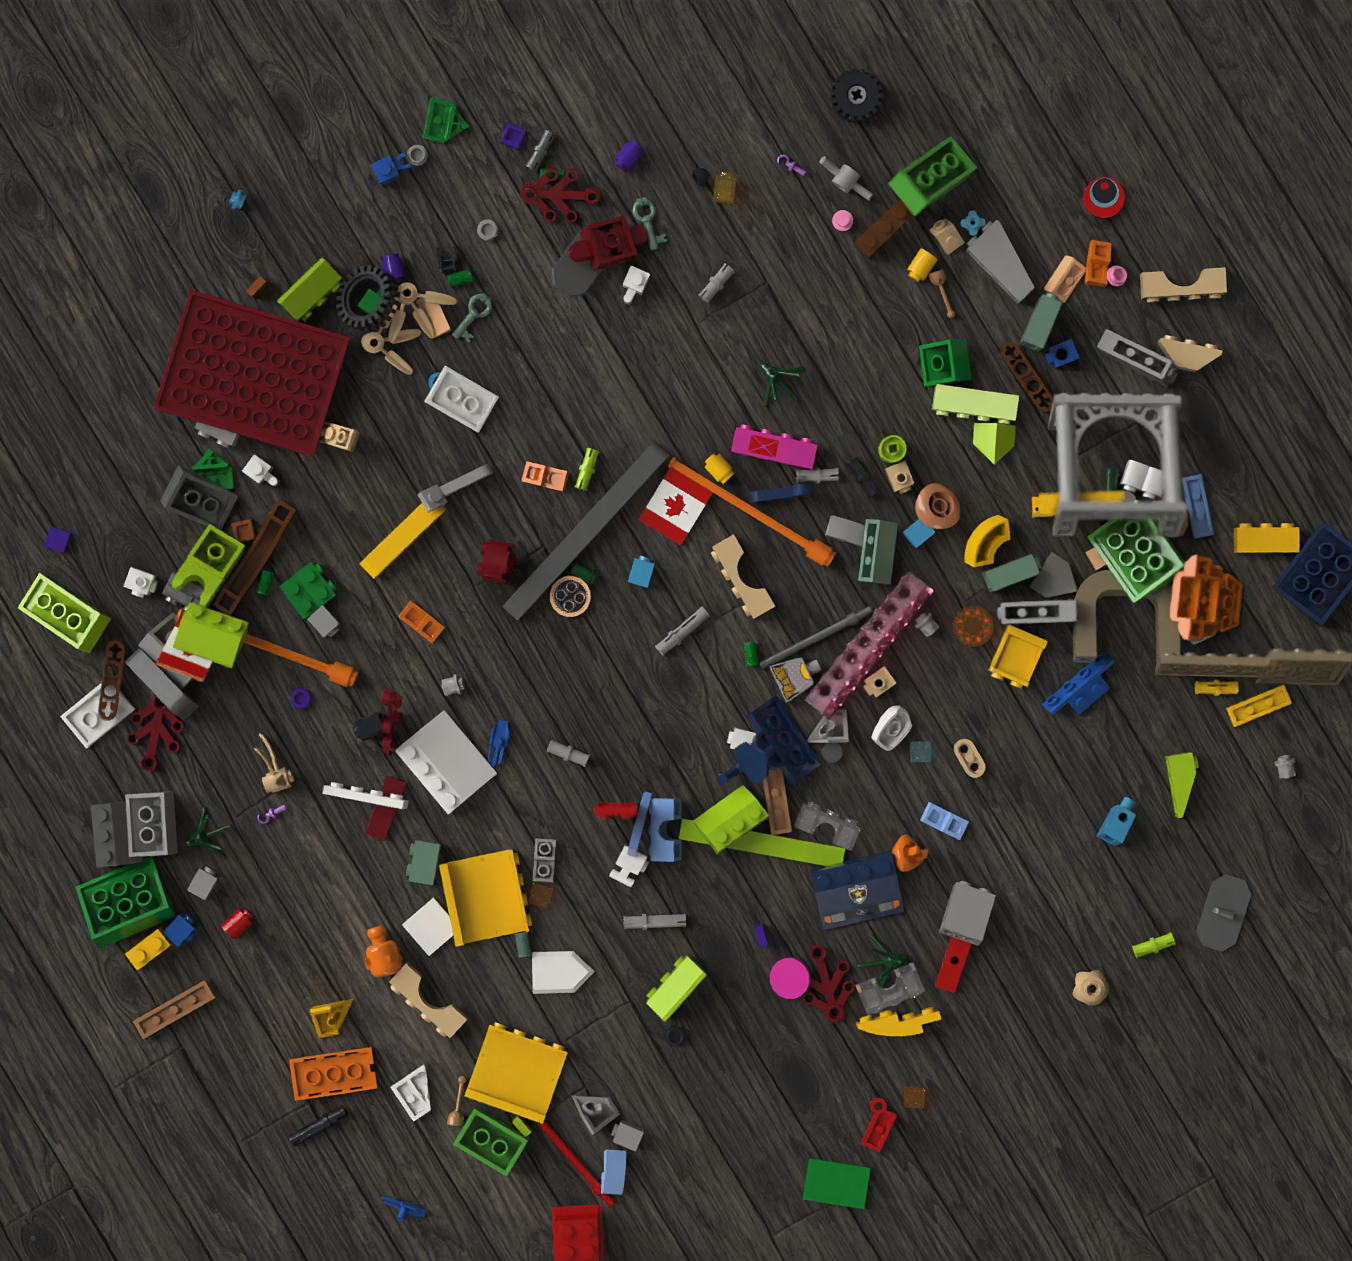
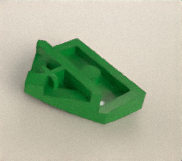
M430 98L422 139L444 143L469 127L458 112L455 104Z
M208 449L199 462L192 467V471L230 491L234 490L233 469L212 450Z

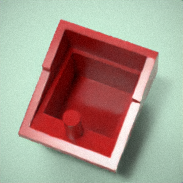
M602 1204L552 1207L555 1261H600L605 1259Z

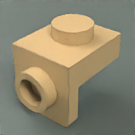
M946 218L937 221L929 230L936 237L947 255L965 243L955 226Z

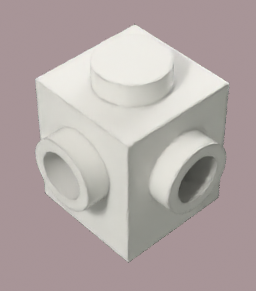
M130 567L123 587L131 589V594L143 598L144 594L150 595L151 592H155L158 581H156L157 576Z

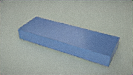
M1202 474L1182 478V488L1185 503H1187L1193 539L1214 535Z
M643 793L627 851L629 856L635 857L652 793Z

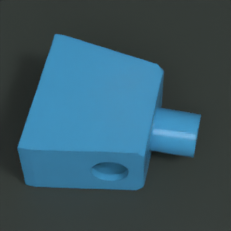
M1124 797L1121 805L1113 806L1096 836L1113 846L1122 844L1136 817V814L1131 812L1136 802L1128 797Z

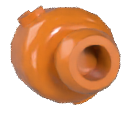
M383 925L367 930V936L371 939L372 945L366 949L367 958H365V965L376 978L398 973L403 967V958L399 952L401 949L398 948L395 941L386 939L387 930Z

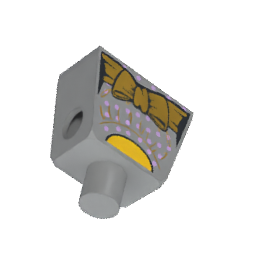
M802 657L769 666L785 702L790 701L812 686L814 682L811 675L822 671L817 660L805 664Z

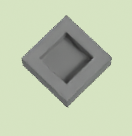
M437 485L418 494L428 513L445 506L447 503Z

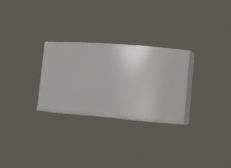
M832 515L830 516L825 535L862 548L865 525Z
M535 838L533 882L553 883L556 840Z

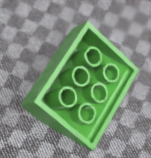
M1110 519L1090 534L1088 539L1134 604L1174 581V575L1184 569L1186 562L1167 536H1157L1158 523L1155 519Z

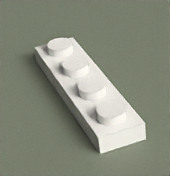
M331 782V786L324 785L323 794L399 809H407L408 800H403V796L398 794H391L390 797L383 796L382 791L371 790L370 793L363 792V788L356 786L346 789L343 788L344 784Z

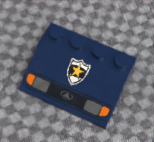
M891 851L810 869L823 930L904 912Z

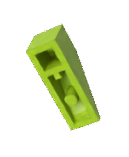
M1192 752L1165 756L1175 816L1177 818H1183L1196 775L1195 768H1198L1197 757L1193 756Z

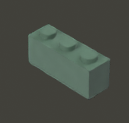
M866 519L858 581L891 584L898 523Z

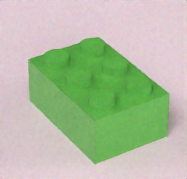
M475 1106L453 1145L507 1177L527 1144L529 1137H524L520 1131L480 1107Z

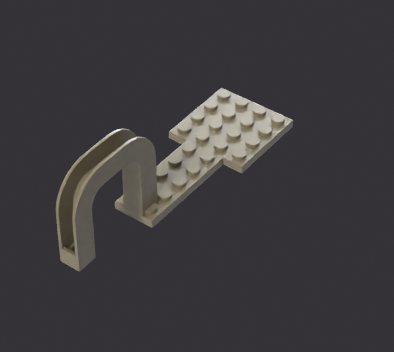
M1103 570L1092 574L1081 584L1074 600H1079V621H1073V662L1094 663L1097 657L1096 602L1104 596H1128L1111 570ZM1169 583L1145 597L1155 608V675L1256 677L1255 683L1339 685L1352 666V653H1348L1345 650L1327 653L1326 650L1306 652L1303 649L1293 650V652H1285L1283 649H1274L1268 653L1266 658L1255 654L1248 655L1247 657H1239L1237 654L1221 657L1217 654L1197 656L1195 653H1187L1184 656H1180L1179 623L1172 621L1170 618V604L1173 592L1171 584Z

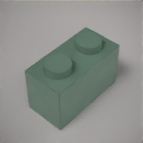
M416 839L415 844L411 843L409 855L413 856L412 863L407 865L406 876H409L410 882L428 885L435 884L441 843Z

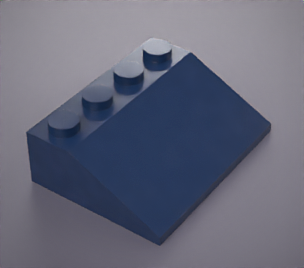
M1322 522L1272 586V589L1316 625L1322 626L1352 587V543Z

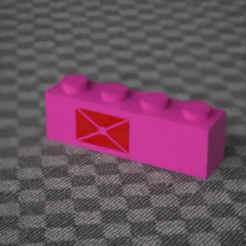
M741 424V428L736 427L731 453L812 470L818 446L813 444L814 440L802 438L801 441L793 439V435L784 433L780 437L773 435L774 431L761 429V432L753 431L752 426Z

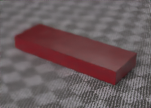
M386 776L381 789L383 796L390 797L391 794L402 795L406 782ZM376 804L365 834L385 841L397 808Z

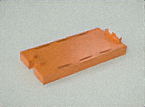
M372 1047L289 1059L295 1101L378 1088L375 1071L371 1072L370 1064H374ZM357 1052V1053H354V1054H348V1055H346V1053ZM337 1055L334 1057L325 1058V1056ZM316 1058V1059H314V1060H308V1061H305V1060H304V1059ZM362 1086V1088L351 1090V1088ZM342 1089V1091L330 1093V1091ZM314 1093H321V1094H319V1095H313V1096H310V1095H309V1094H314Z

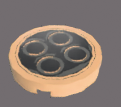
M565 576L557 580L550 591V602L553 609L566 617H576L582 614L588 608L591 600V592L588 585L582 579L575 576Z

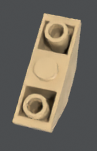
M1168 335L1158 340V345L1167 359L1173 361L1176 369L1195 372L1222 355V350H1218V346L1212 344H1205V347L1199 346L1193 340H1185L1184 343L1177 341V337Z
M325 422L319 442L354 452L359 432Z

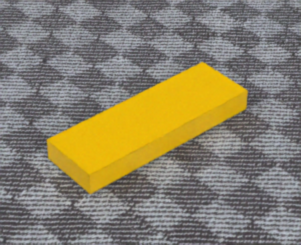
M1283 684L1229 706L1226 710L1233 727H1237L1288 706L1292 702Z

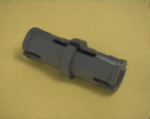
M544 130L537 146L534 145V151L525 167L537 173L544 157H547L549 154L548 150L556 138L555 134Z

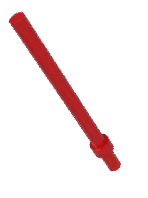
M545 1119L543 1124L536 1122L592 1186V1191L611 1207L615 1200L609 1194H601V1182L596 1180Z

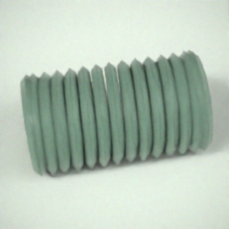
M528 932L515 934L519 958L532 955L529 937H527L529 936Z

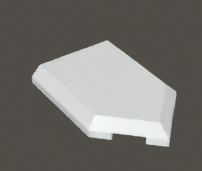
M574 951L532 952L533 994L575 993L595 972Z

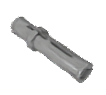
M701 606L673 632L670 631L669 635L657 644L655 648L664 656L673 647L680 645L681 641L710 615Z
M686 914L623 916L624 929L642 928L647 930V928L686 927Z

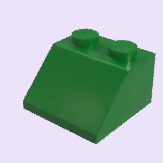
M950 339L919 346L924 387L972 380L966 339Z

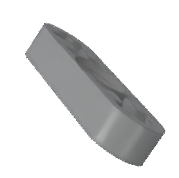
M486 464L440 486L439 489L443 496L446 497L493 474L490 465Z

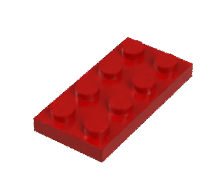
M596 802L594 806V815H599V819H611L612 815H620V819H633V815H637L638 802Z

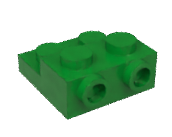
M310 562L279 586L303 620L337 596L335 593L337 590L336 586L331 580L327 581L324 578L323 574L325 571L319 563L314 564Z

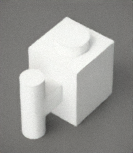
M633 266L630 267L623 282V287L628 289L624 296L625 304L630 305L632 303L635 293L643 294L650 278L649 273Z
M255 454L242 470V472L259 484L266 480L273 486L280 485V480L270 473L273 467Z
M625 844L616 861V865L622 867V870L618 872L612 869L609 876L632 887L635 880L628 877L629 873L632 872L636 875L639 872L644 873L649 862L646 861L647 855L639 851L636 852L635 857L629 856L627 854L629 846Z

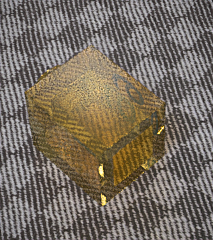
M720 172V175H716L713 202L733 204L737 177H732V173Z

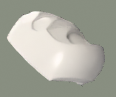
M897 705L888 708L874 728L871 736L873 741L886 751L895 748L912 727L909 713Z

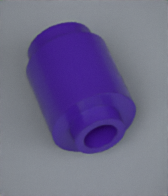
M631 140L630 143L627 142L614 157L616 160L615 165L622 171L626 169L631 171L643 156L644 149L634 140Z
M390 254L382 257L383 271L392 275L391 277L395 278L396 284H402L403 279L406 278L402 258H399V254Z

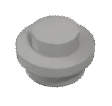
M413 145L409 148L407 159L412 165L420 166L427 161L428 153L423 146Z

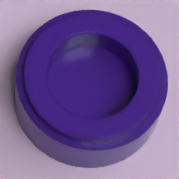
M299 688L292 692L290 701L295 708L304 709L310 705L312 696L308 690Z

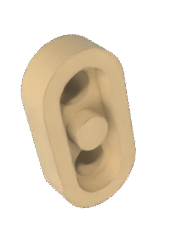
M968 739L958 740L954 745V753L964 771L970 777H980L985 772V763L976 747ZM961 746H967L968 750L966 753L960 751ZM973 763H976L978 765V769L976 771L971 770V765Z

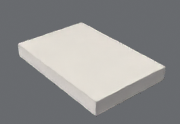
M444 366L424 402L479 433L499 396L449 367Z
M101 684L60 716L85 748H89L135 710L121 691L117 714L111 721H104L98 715ZM108 685L104 688V693L109 697L114 696L116 689L114 686ZM103 699L102 702H107L105 709H102V712L105 713V716L109 717L110 713H114L110 710V703H115V700L108 701Z

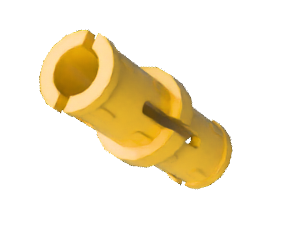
M1214 680L1213 682H1195L1196 695H1237L1239 689L1237 681L1220 682L1219 680Z

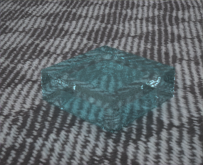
M911 741L910 762H931V741Z

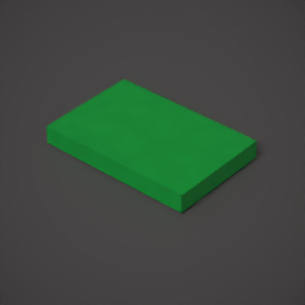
M809 1158L803 1200L864 1209L871 1168Z

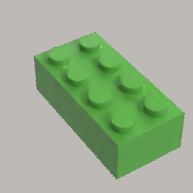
M950 136L900 171L890 181L889 185L914 216H916L966 180L977 167L952 136Z

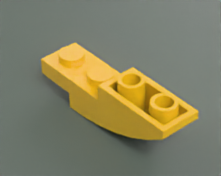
M934 1007L923 1009L921 1014L907 1013L902 1015V1019H898L896 1012L892 1013V1010L880 1012L878 1017L872 1018L871 1015L859 1018L860 1021L856 1022V1025L860 1030L877 1035L909 1036L924 1033L922 1024L941 1020V1015L938 1009L934 1010Z

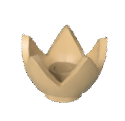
M1100 970L1078 972L1076 974V986L1073 989V996L1077 1000L1084 1002L1088 1006H1095L1107 997L1109 985ZM1090 985H1095L1096 990L1094 992H1089L1088 988Z

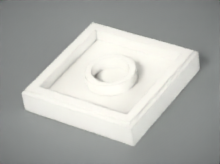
M434 897L402 924L428 956L453 936L450 916Z

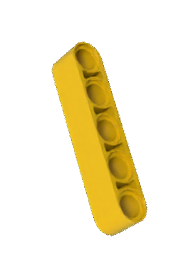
M421 503L362 560L360 566L375 579L432 525L447 508L442 506L428 513Z

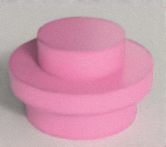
M845 210L836 212L832 219L833 226L839 231L850 229L853 224L852 215Z
M1112 266L1107 271V279L1111 285L1121 286L1127 279V272L1121 266Z

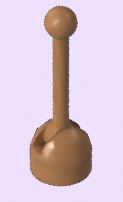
M944 269L928 274L932 284L940 288L948 310V318L953 319L955 312L951 309L943 287L946 280Z
M460 1076L458 1078L460 1084L456 1109L449 1114L447 1124L463 1127L464 1116L459 1110L466 1077Z

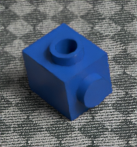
M181 913L166 928L163 934L179 947L184 941L189 942L196 935L194 932L197 928L194 924L196 921L189 914L186 913L184 915Z

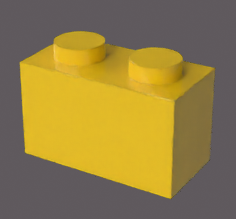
M162 927L125 953L136 970L141 969L174 944L163 934L165 930Z

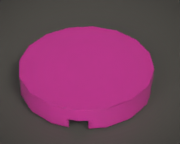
M795 957L784 958L772 967L770 984L779 996L785 999H795L802 996L809 989L811 983L809 968L802 960Z

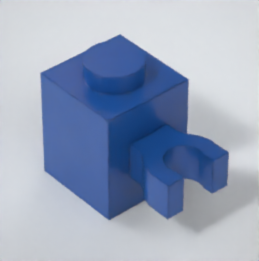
M405 153L398 155L394 161H392L390 156H387L371 164L382 186L400 178L399 170L412 168L410 163L406 165L401 164V160L406 158Z

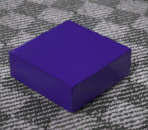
M507 122L499 142L519 151L527 131Z
M50 527L44 546L65 553L71 533Z
M762 924L755 925L754 928L759 945L761 947L768 946Z

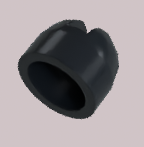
M697 168L692 171V177L695 183L700 186L708 181L709 173L704 168Z

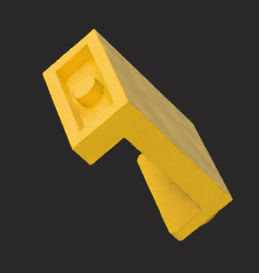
M1007 625L988 671L993 672L991 676L1003 681L1004 677L1012 680L1010 684L1020 689L1023 686L1028 687L1042 650L1045 649L1048 641L1014 626Z

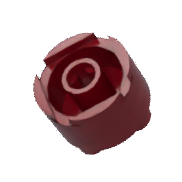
M491 539L488 542H483L481 554H484L483 561L479 562L477 574L481 575L482 580L509 584V581L506 579L507 577H512L516 554H512V549H516L515 544Z

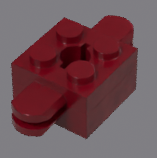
M625 216L586 225L580 232L582 240L574 242L570 246L568 255L573 262L577 263L589 260L592 270L597 271L630 262L637 255L635 247L642 246L646 242L648 234L643 226L628 228Z

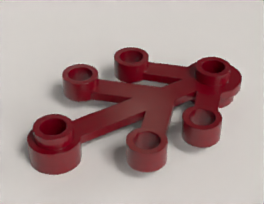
M549 167L535 184L527 183L522 186L520 197L525 203H534L544 213V218L548 222H552L556 219L557 212L553 208H549L541 199L549 198L564 213L566 221L572 223L577 219V212L571 209L562 199L586 200L589 204H596L601 198V192L595 186H590L585 191L562 190L571 181L577 180L579 173L575 168L568 169L566 175L550 190L542 189L549 180L553 181L558 176V171L554 167ZM552 170L555 172V176L549 177L547 173ZM574 171L576 177L570 178L568 173ZM531 190L534 192V196L528 197L526 192ZM590 193H595L596 198L590 199L588 195ZM553 212L554 217L548 218L547 213ZM572 212L575 214V218L569 219L567 214Z
M384 688L382 705L388 706V721L384 720L382 733H387L388 737L384 736L381 751L386 756H391L397 748L394 734L396 724H401L402 712L396 711V708H401L402 696L397 695V692H394L393 689Z
M155 694L152 696L149 706L131 715V722L138 725L144 721L146 716L155 712L153 721L138 731L127 735V742L135 745L139 743L142 737L151 732L147 755L143 756L140 760V766L144 771H153L158 765L155 754L159 734L166 742L167 749L171 753H176L181 748L180 743L173 739L163 724V714L171 722V728L174 732H182L185 728L183 721L178 720L176 715L165 704L163 706L158 704L159 698ZM136 714L140 715L141 720L139 722H135L134 716ZM179 722L181 724L180 730L175 729V723ZM131 735H135L137 737L136 742L133 743L130 741ZM172 743L177 744V749L175 751L172 750L170 747ZM148 759H151L153 761V765L151 767L147 766L146 761Z
M815 944L810 948L809 954L816 961L822 983L811 978L810 987L824 994L827 1003L815 998L814 993L811 991L803 994V1001L806 1004H812L823 1010L825 1018L829 1022L837 1023L844 1018L845 1010L843 1005L849 994L855 990V984L851 980H846L842 985L843 991L835 1001L833 993L844 973L848 972L849 964L845 960L839 961L837 963V970L830 981L824 961L826 950L822 945ZM815 949L822 951L820 956L814 955ZM841 963L847 964L846 970L839 969ZM847 983L853 985L851 990L845 989ZM807 994L813 996V999L809 1002L805 1000ZM834 1008L838 1010V1014L836 1016H833L830 1013L831 1010Z

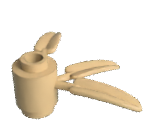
M401 284L397 290L400 293V297L397 299L401 303L400 310L396 311L392 319L388 336L389 341L394 342L401 330L406 313L403 312L405 305L413 307L414 311L412 314L421 329L429 338H434L435 333L427 315L422 308H417L414 303L417 297L425 298L424 300L427 303L455 305L457 300L452 296L432 291L420 294L417 293V289L413 284ZM404 290H410L411 295L409 297L404 296Z
M390 312L389 316L393 319L394 314ZM384 320L386 323L384 328H388L391 321ZM380 326L377 332H369L362 337L361 343L364 350L370 353L381 351L386 355L385 360L408 375L413 373L410 365L392 350L388 352L383 348L384 342L389 341L388 337L383 338L380 335L383 327ZM419 329L401 330L396 340L391 343L396 344L414 339L421 335V331ZM372 339L377 340V345L375 347H372L370 345V341Z
M259 734L271 755L275 768L274 771L269 757L259 747L254 749L263 758L270 771L265 777H262L266 792L275 793L292 787L291 782H294V777L291 770L287 771L285 767L278 768L277 757L271 744L263 734Z

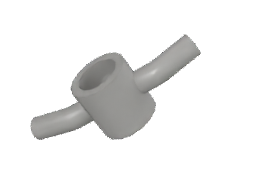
M826 157L820 159V164L835 175L832 183L846 193L853 189L868 201L872 199L874 194L857 182L860 175L855 170L845 164L839 169Z

